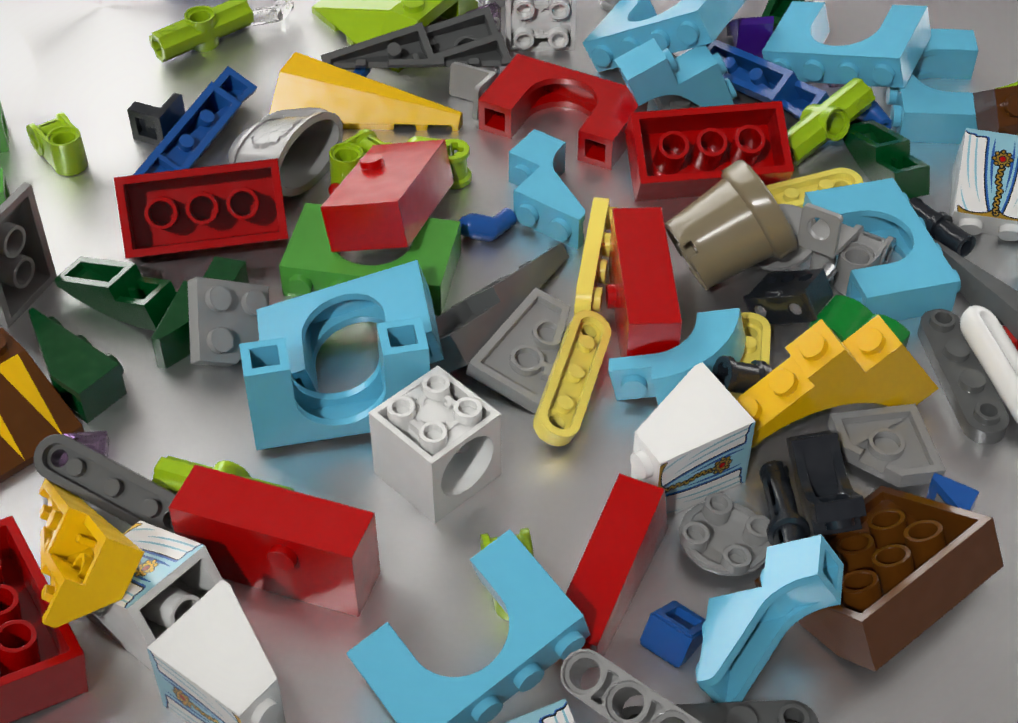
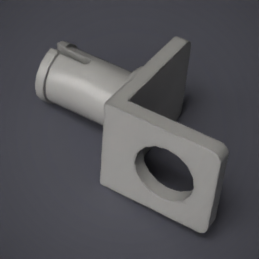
M456 61L450 66L449 93L451 96L473 101L472 118L475 120H479L478 99L499 76V66L475 67Z
M811 203L805 204L802 208L797 245L812 250L811 263L808 270L821 269L825 263L829 262L835 265L837 255L857 236L858 232L856 228L842 223V215ZM812 218H820L814 225L811 226L810 222Z

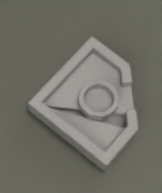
M194 277L188 280L191 364L229 367L237 364L241 360L239 344L259 340L256 309L269 306V287L204 277Z
M916 403L830 414L828 428L838 433L844 461L898 488L930 484L934 473L942 476L945 475V467Z

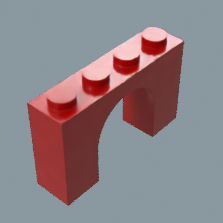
M517 54L478 99L479 129L512 139L525 121L532 114L540 110L553 107L575 109L589 116L578 130L577 160L612 170L627 149L625 130L630 113L647 111L648 102L638 106L629 89L624 84Z

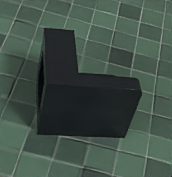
M173 93L161 108L134 101L127 109L133 139L159 145L185 114L182 94Z

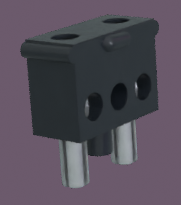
M829 262L825 263L821 269L801 270L798 266L794 265L786 272L767 273L749 294L743 296L749 312L765 317L770 324L792 325L793 323L813 322L817 320L818 313L834 296L829 281L837 272L836 266Z

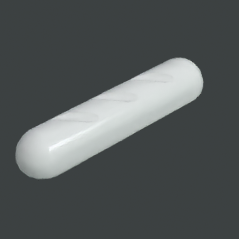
M978 305L970 306L961 316V333L1018 424V351L999 320L990 310Z

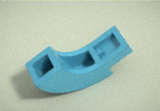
M740 308L697 312L696 324L692 333L681 344L670 350L655 354L609 358L608 372L616 400L656 397L659 406L695 365L703 362L712 372L713 366L720 356H731L735 361L740 362L746 343Z

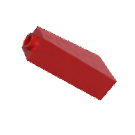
M619 473L566 592L567 597L584 615L590 632V636L585 639V644L581 649L593 650L604 657L668 529L665 489Z

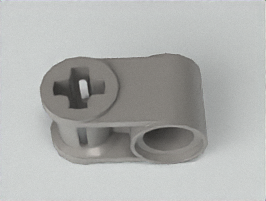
M856 224L854 228L858 230L857 236L839 253L836 265L837 272L833 279L834 288L843 295H846L851 270L888 264L895 247L896 238L888 236L885 239L864 231V226Z

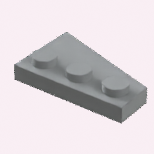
M535 287L468 363L466 374L535 414L556 359L571 307Z

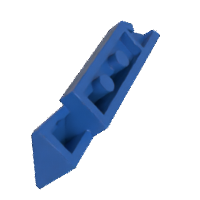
M717 39L713 43L706 44L712 55L717 52L720 54L728 72L722 75L724 79L729 78L735 90L762 102L782 101L783 109L799 120L806 106L821 104L829 98L826 91L798 80L794 71Z
M227 66L214 83L211 81L133 175L192 168L239 111L241 104L254 94L257 86Z

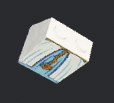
M966 128L953 164L949 216L952 217L955 225L970 235L983 233L996 235L1005 241H1018V135Z
M703 362L699 363L688 372L634 432L633 454L630 456L632 465L631 477L665 489L667 518L705 501L709 494L722 493L746 482L756 421Z
M140 520L123 533V535L144 551L123 599L85 616L154 672L147 647L222 580V577L204 544Z
M220 580L147 647L163 706L186 723H286L277 676L233 589L225 580Z

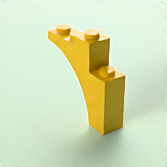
M878 314L843 342L822 319L785 347L791 355L787 360L736 400L756 421L752 448L779 429L825 409L855 403H874L885 406L915 403L918 405L939 388Z

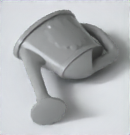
M308 107L273 112L238 135L229 149L228 162L233 164L278 158L282 194L291 197L300 195L317 184L329 170L330 148L338 143H342V121L335 113L321 108Z

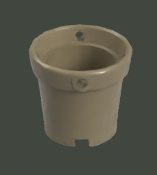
M737 160L721 170L722 179L664 223L666 232L681 257H684L690 266L689 270L705 291L771 256L781 260L787 254L797 249L796 237L783 211L760 177L744 160Z

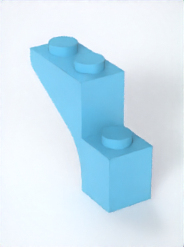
M653 38L614 59L627 88L638 106L665 95H679L701 107L734 105L732 99L737 97V93L729 78L724 79L722 75L728 72L723 59L718 52L712 55L706 45L695 47L674 59L668 48L661 50Z
M534 129L509 151V182L518 186L514 190V213L517 217V222L578 250L584 244L583 222L585 220V209L560 178L565 172L566 142Z
M821 534L767 547L765 568L762 569L760 574L762 587L709 598L706 620L702 624L703 641L700 661L696 665V679L699 687L715 703L742 702L785 633L796 622L820 609L841 605L844 564Z

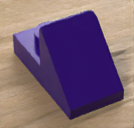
M774 16L732 20L726 25L727 36H733L734 47L763 59L762 50L773 33Z

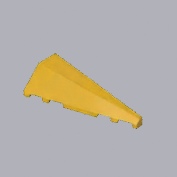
M294 52L279 71L269 112L271 114L285 109L321 108L338 115L342 121L343 129L394 130V124L415 125L417 131H427L428 125L451 126L452 131H459L463 125V112L298 52Z
M45 478L39 490V495L48 499V505L43 504L40 509V518L47 521L46 526L40 532L41 572L50 576V585L45 584L43 587L41 599L50 604L42 616V623L57 628L122 600L144 551L77 495Z

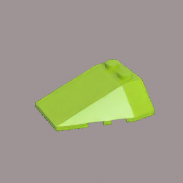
M320 0L311 8L314 15L335 32L340 30L346 35L347 42L350 45H354L421 22L426 27L439 16L451 19L475 11L478 8V2L476 0ZM388 68V69L399 73V72H401L404 68Z

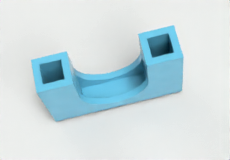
M621 0L582 43L597 72L617 68L614 59L653 38L661 50L668 48L671 53L714 42L746 0H681L675 6L658 15L650 0Z
M792 1L763 48V59L794 71L798 80L802 82L845 85L853 78H859L867 86L905 88L931 38L928 6L892 5L881 27L872 36L850 45L831 46L823 44L830 32L825 2Z
M931 29V38L905 88L887 87L886 104L892 105L890 110L891 127H896V133L915 143L961 144L966 128L977 129L973 93L941 91L919 81L930 78L971 80L979 51L974 30Z
M894 178L805 192L803 206L811 203L842 215V223L854 228L856 224L864 226V231L885 239L888 236L896 238L894 251L902 259L893 263L851 270L846 291L847 297L859 301L873 314L885 315L896 321L922 317L924 313L934 309L953 310L956 295L961 288L960 276L955 269H952L943 255L941 246L935 243L926 229L924 220L918 217L909 202L907 194L901 191Z
M418 260L256 309L259 341L285 337L292 377L302 387L311 391L319 392L316 356L320 347L336 331L355 323H383L421 317L429 346L430 364L444 360L430 290Z
M416 317L376 323L379 361L376 370L359 386L338 393L311 391L295 381L291 374L285 337L239 344L256 450L370 433L368 412L430 371L429 346L422 318Z
M510 529L470 559L479 580L509 617V631L506 642L501 652L488 666L478 672L461 677H447L435 674L416 660L388 622L346 653L396 723H488L500 713L505 701L518 691L526 692L536 686L543 678L546 669L560 658L564 660L570 653L581 649L585 644V639L590 636L584 615Z

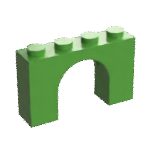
M305 203L279 264L283 296L298 297L418 260L430 290L434 314L439 316L443 313L461 254V221L428 218L414 238L410 249L403 256L381 265H361L344 259L340 256L341 252H331L320 208L322 204Z

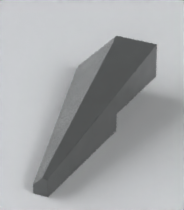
M489 6L426 27L421 22L320 55L322 62L339 68L450 67L455 61L475 67L507 66L512 61L503 35L497 29Z
M933 239L935 243L941 246L943 255L952 269L958 272L961 280L959 292L971 306L978 305L990 310L999 320L1000 324L1005 325L1018 340V291Z
M559 243L551 247L534 260L519 266L517 271L497 279L437 316L436 323L444 360L431 363L430 370L438 365L449 373L468 365L471 359L534 288L539 289L569 258L563 244Z

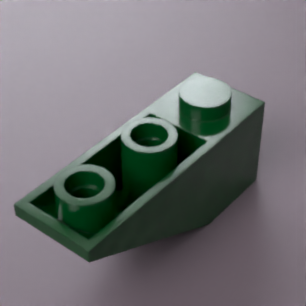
M33 307L28 310L51 384L74 415L88 424L127 394L122 376L124 369L116 357L109 353L105 355L93 347L84 336H76L68 331L55 317H47Z

